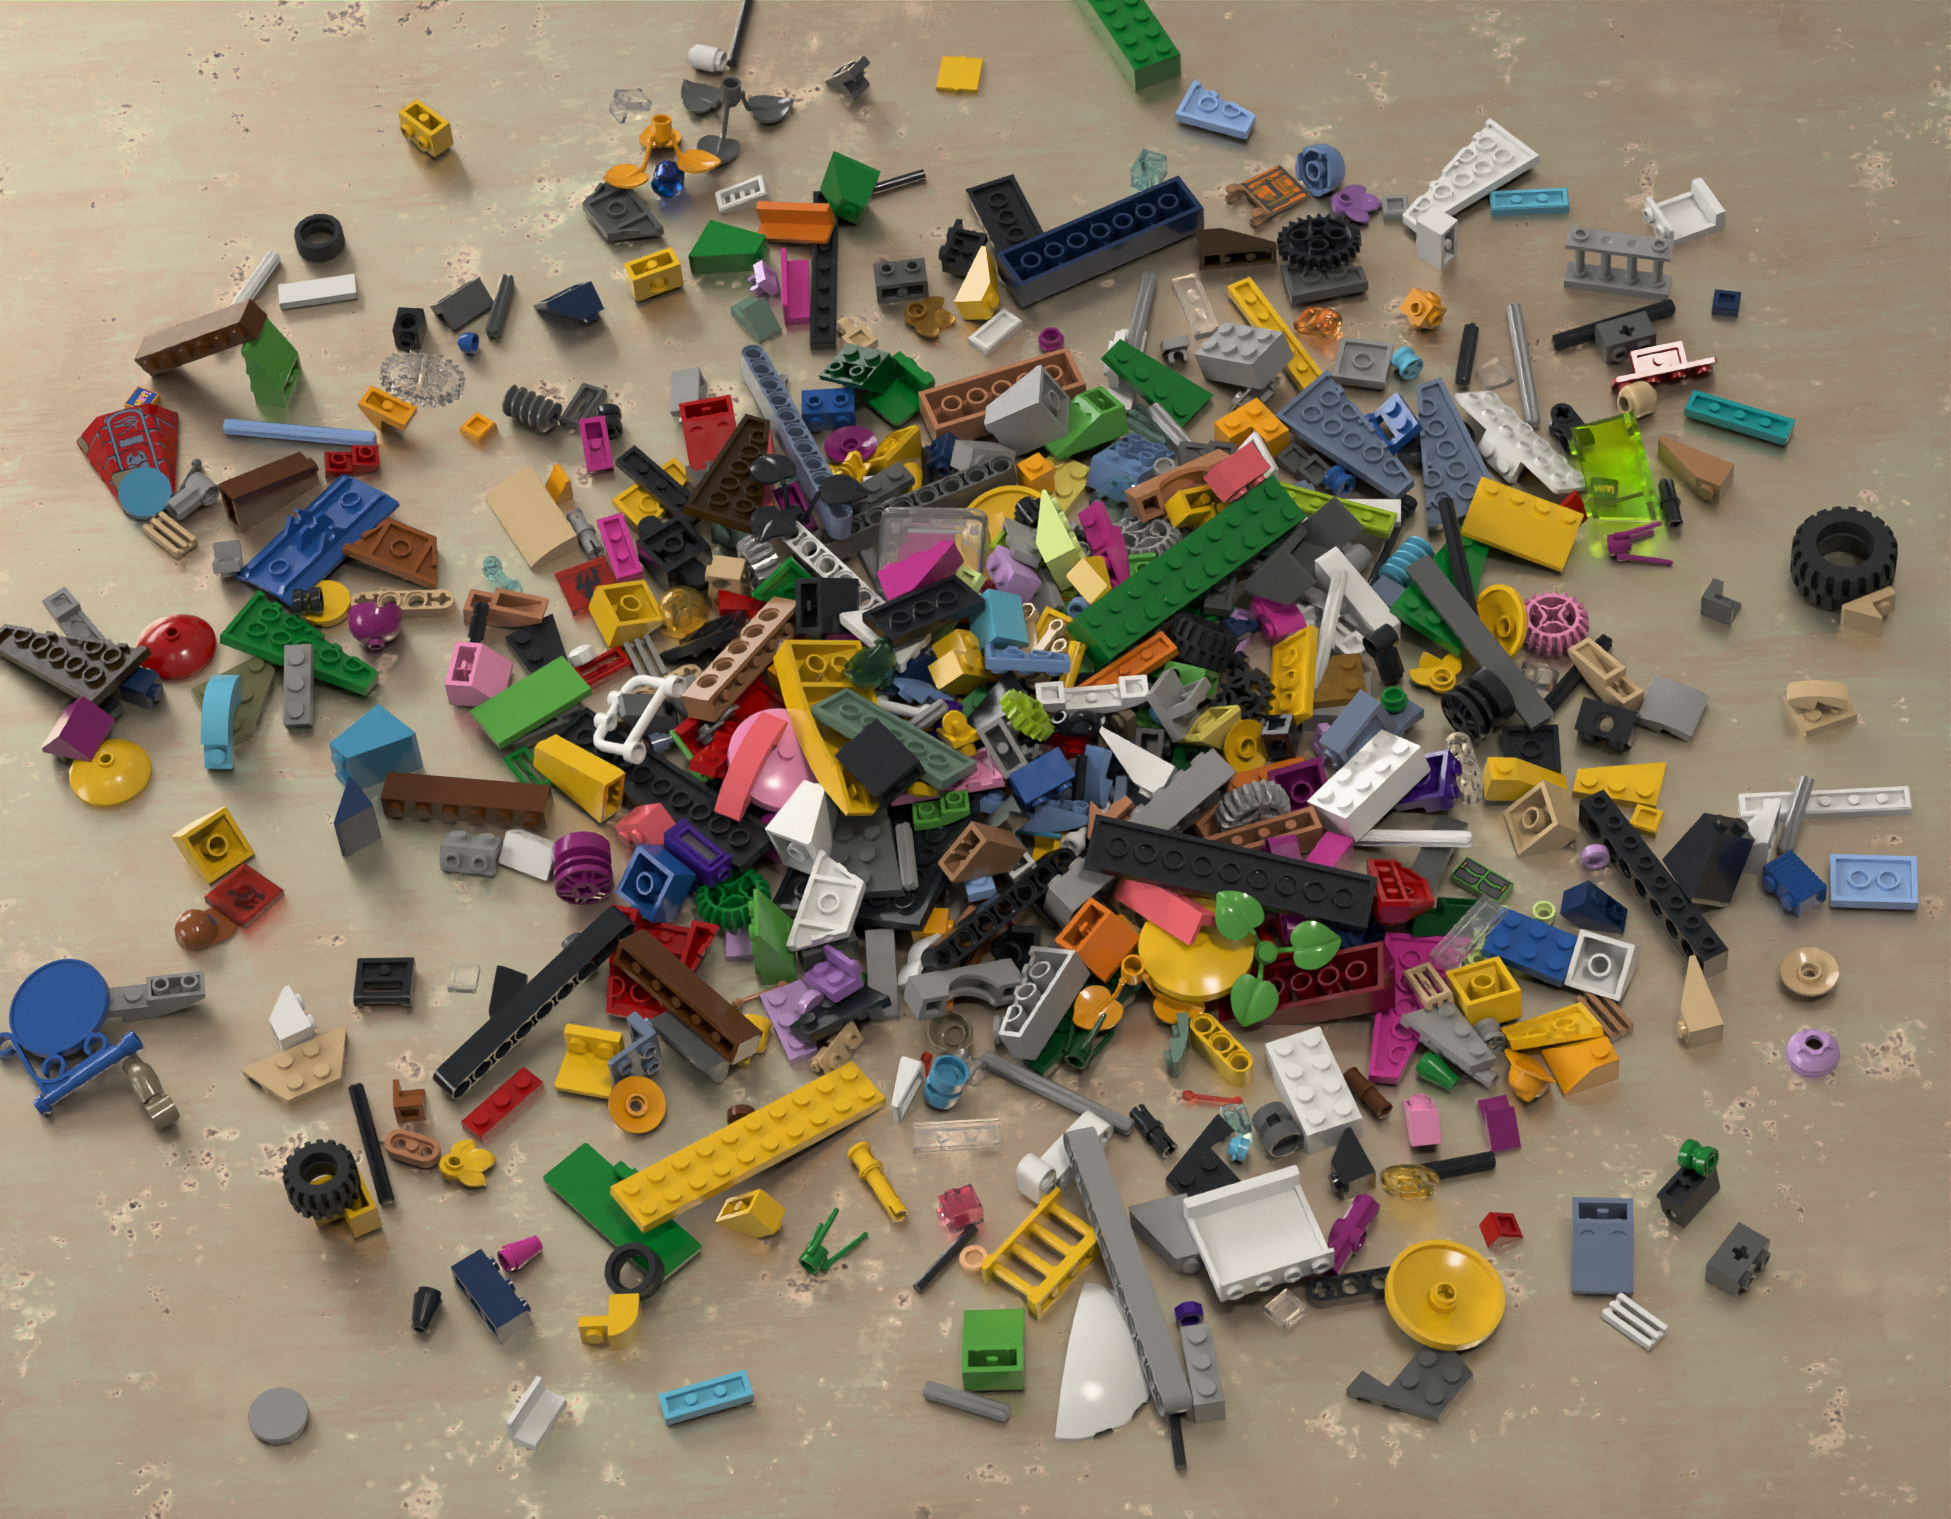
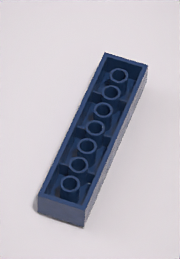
M1178 175L997 252L998 275L1020 306L1024 307L1196 233V230H1203L1204 208Z

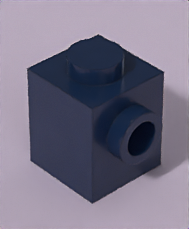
M138 667L118 686L123 701L151 710L155 702L161 699L164 691L159 673L153 669Z

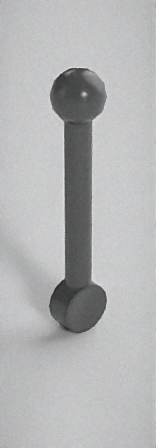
M200 459L192 461L191 469L179 489L174 491L172 497L185 488L187 479L196 469L202 466Z

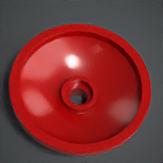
M173 614L162 617L148 625L137 640V649L139 646L148 647L151 655L140 667L153 669L159 673L160 679L165 681L190 678L204 670L213 660L217 650L214 630L205 620L194 615Z

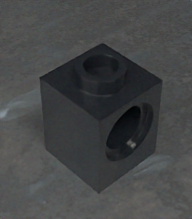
M398 307L392 330L396 348L422 349L427 329L424 308Z
M1293 714L1266 715L1261 736L1268 758H1296L1301 737Z

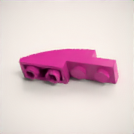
M1096 500L1077 515L1093 556H1101L1105 559L1112 587L1111 590H1113L1130 577L1129 559L1119 526L1112 525L1104 502Z

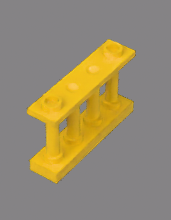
M1058 1187L1050 1194H1045L1039 1201L1038 1207L993 1255L989 1254L986 1256L981 1264L982 1282L988 1285L998 1276L1026 1295L1028 1313L1036 1320H1039L1101 1253L1092 1225L1090 1226L1062 1207V1191ZM1054 1215L1084 1235V1238L1078 1245L1071 1246L1043 1226ZM1035 1235L1065 1255V1258L1058 1266H1052L1024 1246ZM1017 1256L1044 1274L1046 1279L1039 1286H1032L1005 1266Z

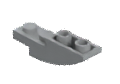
M204 971L146 977V984L109 988L110 1008L107 1018L122 1017V1022L127 1023L155 1018L190 1006L205 998Z

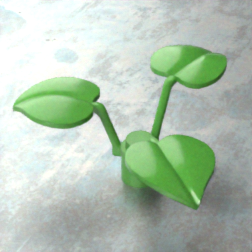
M1221 891L1216 894L1215 922L1219 932L1224 937L1232 940H1241L1250 932L1255 943L1254 959L1259 962L1257 979L1250 974H1243L1236 979L1231 989L1233 1013L1239 1024L1247 1027L1270 1016L1278 1005L1279 996L1276 987L1269 981H1262L1265 964L1274 962L1278 953L1294 952V963L1299 968L1305 970L1320 968L1336 955L1341 944V937L1319 922L1305 921L1298 924L1291 933L1290 941L1293 947L1277 948L1272 942L1260 941L1256 931L1253 929L1264 921V911L1260 903L1255 898L1242 892Z

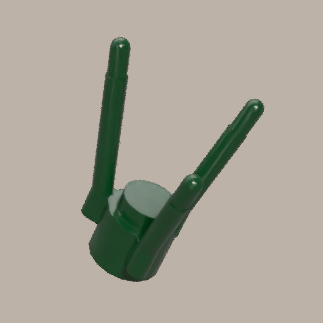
M1073 1008L1067 1040L1062 1052L1066 1053L1065 1060L1071 1066L1084 1069L1091 1065L1093 1059L1115 1036V1032L1110 1031L1092 1050V1041L1107 1016L1106 1013H1102L1087 1039L1078 1038L1077 1041H1073L1076 1025L1073 1023Z

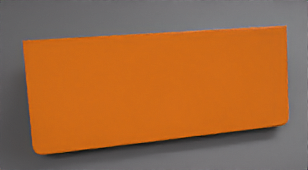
M758 201L755 208L761 222L757 233L766 235L767 242L827 244L836 223L830 204Z

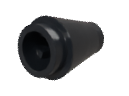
M421 1286L418 1292L414 1293L412 1323L410 1326L412 1330L420 1333L428 1332L443 1302L441 1299L442 1293L439 1290Z

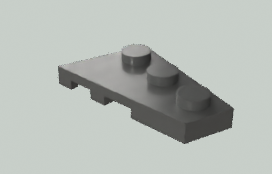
M1280 265V270L1291 303L1296 304L1369 290L1368 280L1363 267L1331 266V270L1321 269V271L1312 268L1310 271H1307V266H1304L1303 269H1290L1289 265Z

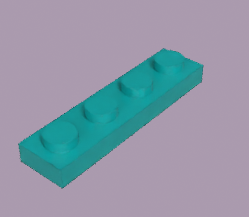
M1693 390L1684 409V416L1785 446L1795 428L1796 421L1697 390Z

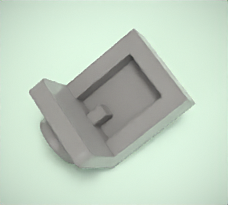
M240 541L215 542L213 544L215 557L212 563L213 573H221V577L236 576L237 571H241L244 566Z

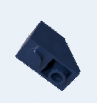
M1588 880L1563 892L1560 915L1579 929L1621 934L1625 929L1628 909Z

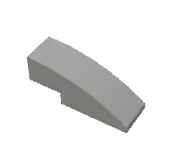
M894 928L865 930L868 987L888 995L892 1003L891 1006L885 1009L878 1006L870 1010L871 1021L898 1019L900 1015Z

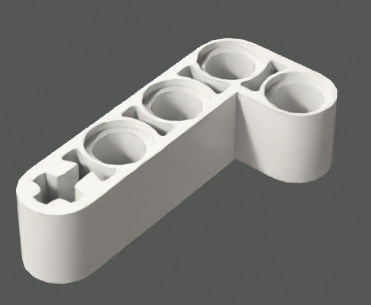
M1088 1110L1066 1132L1093 1126L1097 1131L1103 1148L1110 1140L1114 1128L1111 1124ZM1063 1135L1041 1158L1029 1153L1023 1157L1016 1169L1018 1191L1036 1204H1039V1201L1045 1194H1050L1056 1187L1062 1190L1074 1178L1064 1149Z

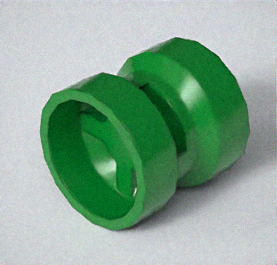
M1687 1139L1679 1150L1678 1165L1685 1169L1693 1168L1698 1174L1708 1177L1714 1172L1718 1164L1719 1151L1711 1146L1703 1147L1696 1140Z

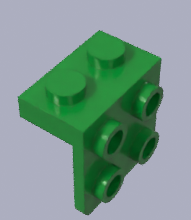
M900 351L892 356L897 374L894 382L884 393L868 391L864 394V401L896 427L920 412L918 392L935 387L934 377L929 372L923 371L911 357H906Z

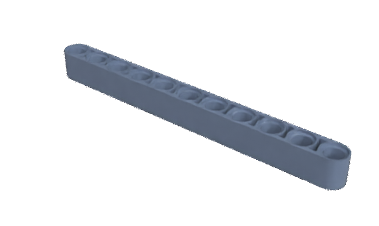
M759 345L745 346L741 351V374L765 419L770 420V428L785 456L790 458L796 465V476L811 502L816 491L822 489L823 479L833 474L765 350ZM820 496L814 509L828 535L837 540L849 538L852 534L853 514L849 503L831 505L824 503Z

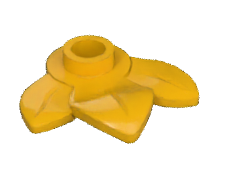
M1423 652L1419 660V668L1410 669L1408 674L1414 683L1428 686L1437 693H1446L1456 685V676L1462 670V663L1460 657H1456L1452 653H1449L1441 660L1430 653Z
M465 1139L452 1145L450 1154H446L440 1159L439 1170L446 1180H459L465 1186L480 1187L486 1185V1179L482 1172L491 1168L497 1159L488 1150L476 1149L474 1140Z

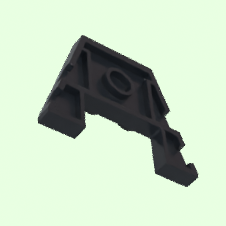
M1220 1114L1213 1118L1165 1178L1166 1186L1175 1195L1187 1193V1196L1191 1197L1241 1182L1214 1152L1228 1143L1232 1137L1235 1138V1131Z

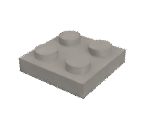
M1341 337L1332 379L1336 384L1385 390L1394 343Z

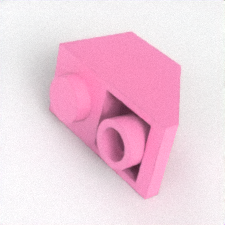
M1414 1094L1409 1096V1100H1402L1408 1138L1412 1147L1440 1144L1441 1133L1438 1108L1432 1097H1427L1426 1094Z

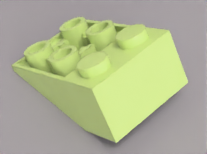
M1044 489L1041 493L1036 545L1060 591H1063L1073 586L1066 575L1086 555L1057 498L1053 497L1050 499L1046 489Z

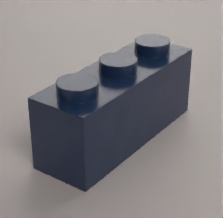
M479 1249L451 1266L454 1282L500 1344L531 1326L529 1313L532 1311L524 1297L518 1298L514 1293L516 1289L512 1281L507 1276L504 1278L499 1273L500 1267L492 1256L487 1257L482 1249Z

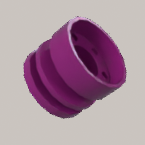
M581 831L562 836L554 843L552 847L555 891L562 901L575 905H588L602 901L612 893L614 880L611 866V849L609 841L604 836L595 832Z

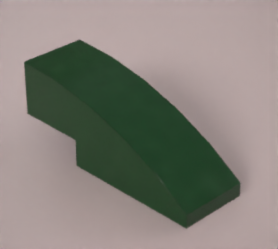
M1437 897L1436 908H1431L1407 921L1405 929L1412 937L1451 934L1486 922L1497 916L1500 908L1493 900Z

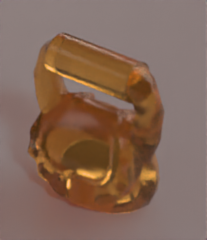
M1311 306L1301 313L1293 325L1294 329L1300 334L1312 335L1317 339L1327 341L1333 338L1342 325V316L1332 308L1325 309ZM1318 313L1317 317L1312 321V323H1310L1309 326L1304 327L1307 324V322L1315 314Z

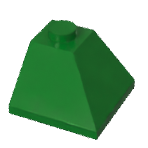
M834 151L820 190L836 216L859 225L870 203L881 171Z

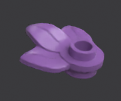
M1349 185L1344 188L1343 192H1337L1331 198L1332 210L1336 214L1348 216L1351 220L1359 223H1369L1368 212L1375 211L1382 206L1379 199L1370 193H1366V188L1361 185Z

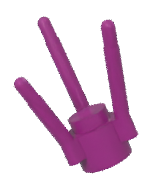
M1661 521L1607 535L1609 556H1616L1617 561L1629 560L1660 565L1673 564L1672 560L1626 554V551H1631L1630 540L1653 535L1654 531L1651 529L1662 526Z

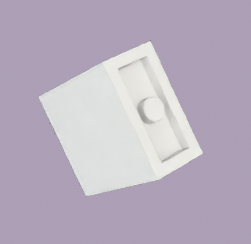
M1702 177L1692 180L1691 191L1657 204L1651 197L1645 198V209H1643L1645 221L1655 229L1657 238L1675 240L1674 247L1723 230L1725 226L1726 211Z

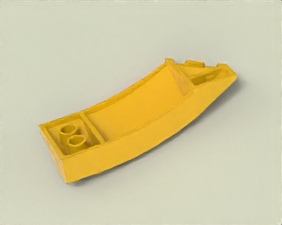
M784 640L774 655L773 660L785 706L806 760L820 785L846 816H872L879 805L873 796L842 764H839L834 756L839 752L842 745L850 742L852 739L846 738L833 728L823 725L819 720L813 718L811 713L813 705L845 688L878 705L861 641Z

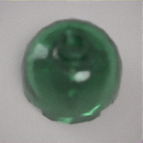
M885 637L874 640L873 642L876 646L872 648L864 646L844 665L846 670H841V672L853 686L862 690H873L877 687L883 690L893 682L894 679L891 676L896 671L898 660L896 652Z

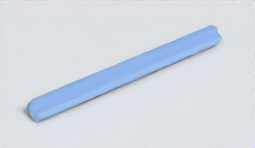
M225 419L223 424L224 433L231 435L343 445L376 444V433L374 431L239 419Z

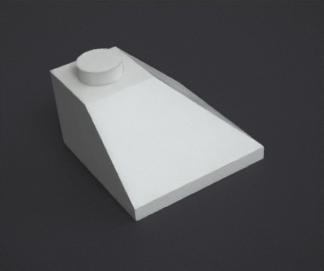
M1775 798L1747 823L1749 832L1755 841L1742 872L1762 876L1763 866L1769 863L1778 834L1781 798Z

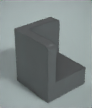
M1713 578L1702 596L1700 614L1731 626L1740 612L1742 604L1723 596L1724 582Z

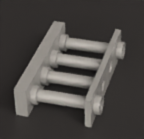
M1570 226L1565 249L1575 250L1574 262H1568L1564 278V288L1659 301L1668 300L1672 275L1663 274L1664 262L1670 263L1675 240ZM1585 251L1601 253L1600 266L1585 264ZM1611 255L1627 257L1626 269L1611 267ZM1638 258L1653 260V273L1637 271Z

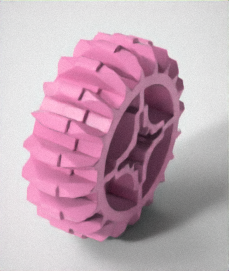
M1555 589L1553 594H1548L1544 590L1541 596L1534 593L1532 599L1525 598L1524 604L1528 615V630L1523 645H1526L1528 651L1535 649L1537 656L1541 653H1546L1548 659L1551 654H1557L1560 658L1562 652L1568 654L1570 647L1587 638L1590 623H1588V611H1585L1583 603H1578L1576 596L1569 598L1567 592L1559 595ZM1567 620H1569L1573 625L1569 626L1567 624ZM1533 621L1537 623V628L1532 625Z

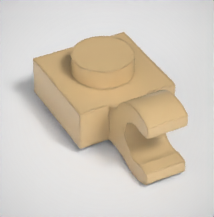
M845 316L836 321L838 326L841 327L837 332L841 336L844 346L849 343L872 349L878 347V339L863 324L855 327Z

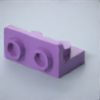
M827 944L822 947L827 960L816 964L813 969L803 975L808 985L837 1003L864 986L860 976L862 969L856 960L849 959L841 950H836Z

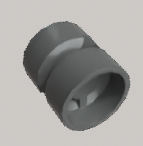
M1276 1101L1264 1105L1254 1113L1251 1119L1252 1125L1258 1135L1263 1138V1143L1272 1157L1279 1158L1291 1154L1300 1147L1304 1140L1302 1132L1297 1124L1292 1121V1116L1283 1102Z

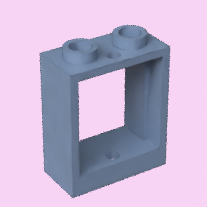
M1360 689L1319 739V742L1325 750L1323 754L1333 762L1332 767L1338 772L1380 730L1393 734L1398 727L1382 703Z

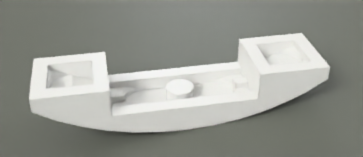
M1302 599L1296 606L1301 611L1307 626L1312 624L1318 628L1319 635L1324 610ZM1338 621L1331 653L1333 655L1360 652V656L1367 653L1362 643L1364 636L1357 630L1351 633Z
M1147 675L1119 677L1118 684L1064 688L1063 681L1035 683L1036 699L1043 704L1042 707L1045 711L1053 713L1063 710L1069 715L1079 710H1089L1094 713L1104 714L1124 710L1148 701L1145 697L1149 691Z

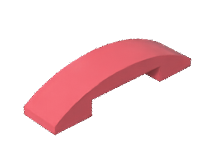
M763 711L757 717L730 764L714 809L715 813L741 822L752 799L750 792L772 747L777 748L788 725L787 721Z

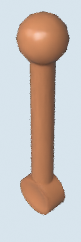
M780 981L776 987L742 999L734 998L732 1006L739 1009L743 1004L759 999V994L787 985L788 983Z

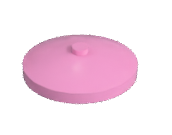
M776 708L763 710V712L787 721L788 725L777 748L772 747L750 792L752 797L750 802L772 812H779L804 780L814 784L819 783L800 747L787 709ZM762 711L745 719L734 732L727 751L728 769L745 735Z

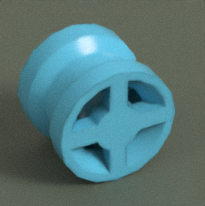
M1409 346L1399 348L1390 359L1391 366L1399 370L1400 376L1405 380L1417 376L1424 366L1423 360L1419 356H1415L1414 350Z

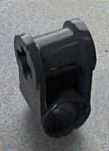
M1559 403L1552 407L1550 412L1552 420L1549 423V432L1559 442L1565 453L1573 455L1594 444L1595 438L1591 428L1583 422L1573 407L1566 403Z

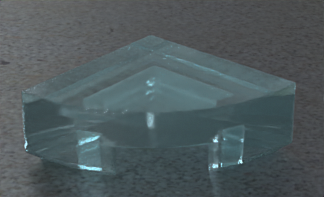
M1245 1103L1220 1106L1224 1119L1234 1131L1243 1135L1252 1132Z

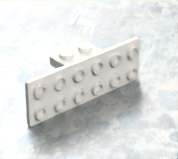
M1489 390L1456 393L1454 400L1486 429L1477 447L1480 456L1508 483H1516L1526 466L1555 494L1570 493L1574 490L1577 492L1589 491L1590 483L1585 480L1584 475L1573 469L1567 463L1565 457L1557 454L1550 447L1548 441L1540 438L1529 424L1516 416V412L1512 408L1502 403L1496 393Z

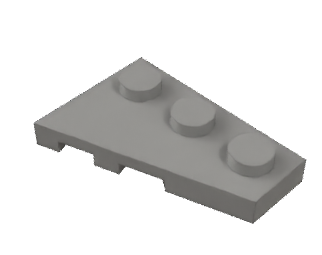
M1445 1001L1440 1007L1432 1005L1433 1009L1429 1011L1423 1008L1401 1015L1400 1024L1407 1029L1412 1027L1419 1032L1420 1039L1427 1044L1430 1042L1434 1043L1443 1050V1055L1468 1074L1495 1066L1496 1057L1453 1002L1448 1003V1001Z

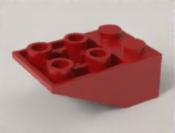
M731 394L678 403L689 466L694 471L705 469L706 461L713 462L737 427Z

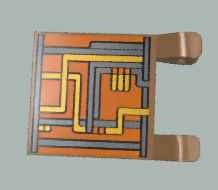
M1280 164L1240 184H1230L1225 189L1228 193L1225 199L1229 203L1237 202L1245 194L1259 207L1250 211L1253 219H1250L1249 222L1256 228L1261 226L1269 217L1307 200L1311 196Z

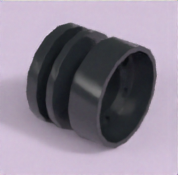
M1478 668L1467 676L1462 684L1455 685L1452 690L1447 691L1441 697V707L1447 721L1461 737L1470 742L1480 741L1494 729V726H1500L1515 713V702L1509 689L1496 674L1485 668Z

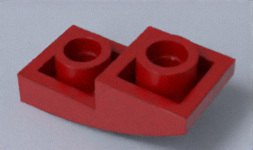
M352 445L351 452L324 451L325 478H338L341 474L356 476L372 472L380 467L378 445Z

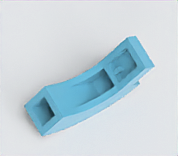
M213 675L207 683L201 715V745H204L205 768L232 769L234 767L233 723L236 708L242 702L240 675Z

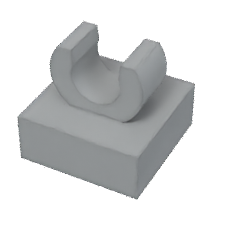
M1188 334L1161 341L1162 355L1168 354L1167 360L1170 365H1174L1173 355L1176 353L1182 355L1183 362H1187L1188 352L1186 350L1190 346Z

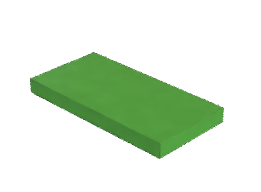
M560 656L470 710V713L478 725L501 750L593 695L590 686L563 656Z

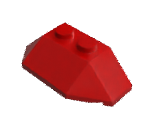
M1396 859L1366 860L1367 875L1378 877L1371 907L1376 923H1381L1385 926L1406 923L1435 906L1434 897L1425 878L1411 869L1402 867L1401 863Z

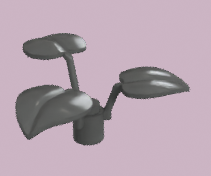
M736 77L723 78L719 89L711 85L694 83L684 79L681 87L682 103L685 108L692 112L706 113L711 107L716 109L721 103L725 106L721 137L707 135L702 137L697 143L698 150L706 151L718 157L721 163L733 160L739 153L738 141L726 138L729 108L737 106L740 100H742L745 109L752 111V117L755 120L763 123H774L783 119L794 103V99L770 95L753 96L747 102L745 91H741V81Z

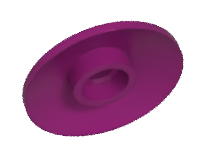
M861 426L839 428L830 433L824 442V450L828 458L840 464L845 462L844 460L849 452H860L862 461H865L877 449V439L874 433Z

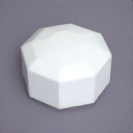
M581 645L573 649L567 657L573 667H579L596 658V653L592 645Z

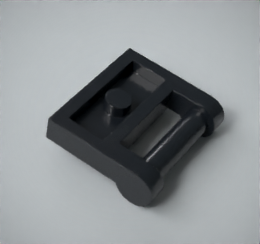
M414 957L358 958L353 996L354 1006L364 1007L365 1004L402 1003L403 1006H412L416 966ZM402 987V992H365V988Z

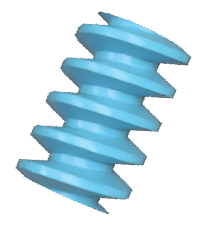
M1418 536L1408 537L1404 544L1380 567L1379 578L1385 575L1404 588H1407L1412 580L1407 575L1405 568L1427 554L1433 558L1435 556L1433 548L1423 538Z

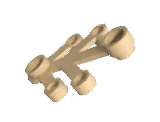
M1032 603L1022 604L1029 646H1027L1028 648L1020 647L1018 649L1028 654L1036 649L1046 651L1055 638L1065 635L1067 632L1065 623L1061 619H1054L1050 622L1048 630L1042 639L1038 641L1036 624L1039 620V612ZM1058 639L1052 644L1051 652L1067 654L1069 644L1065 639ZM1013 671L1016 676L1024 678L1026 685L1032 690H1035V683L1050 682L1052 677L1046 672L1024 675L1020 674L1019 671Z

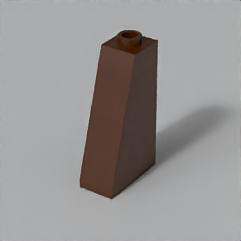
M297 452L218 484L227 519L242 533H245L320 483L317 474L319 468L312 458H306L301 452Z

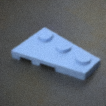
M1194 79L1175 113V120L1247 139L1256 123V115L1234 102H1226L1219 97V93L1214 90L1208 91L1201 87V83Z

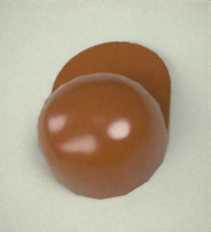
M221 907L210 908L205 911L199 909L186 910L176 920L174 926L176 940L182 948L188 951L204 950L230 939L237 929V920L230 910Z

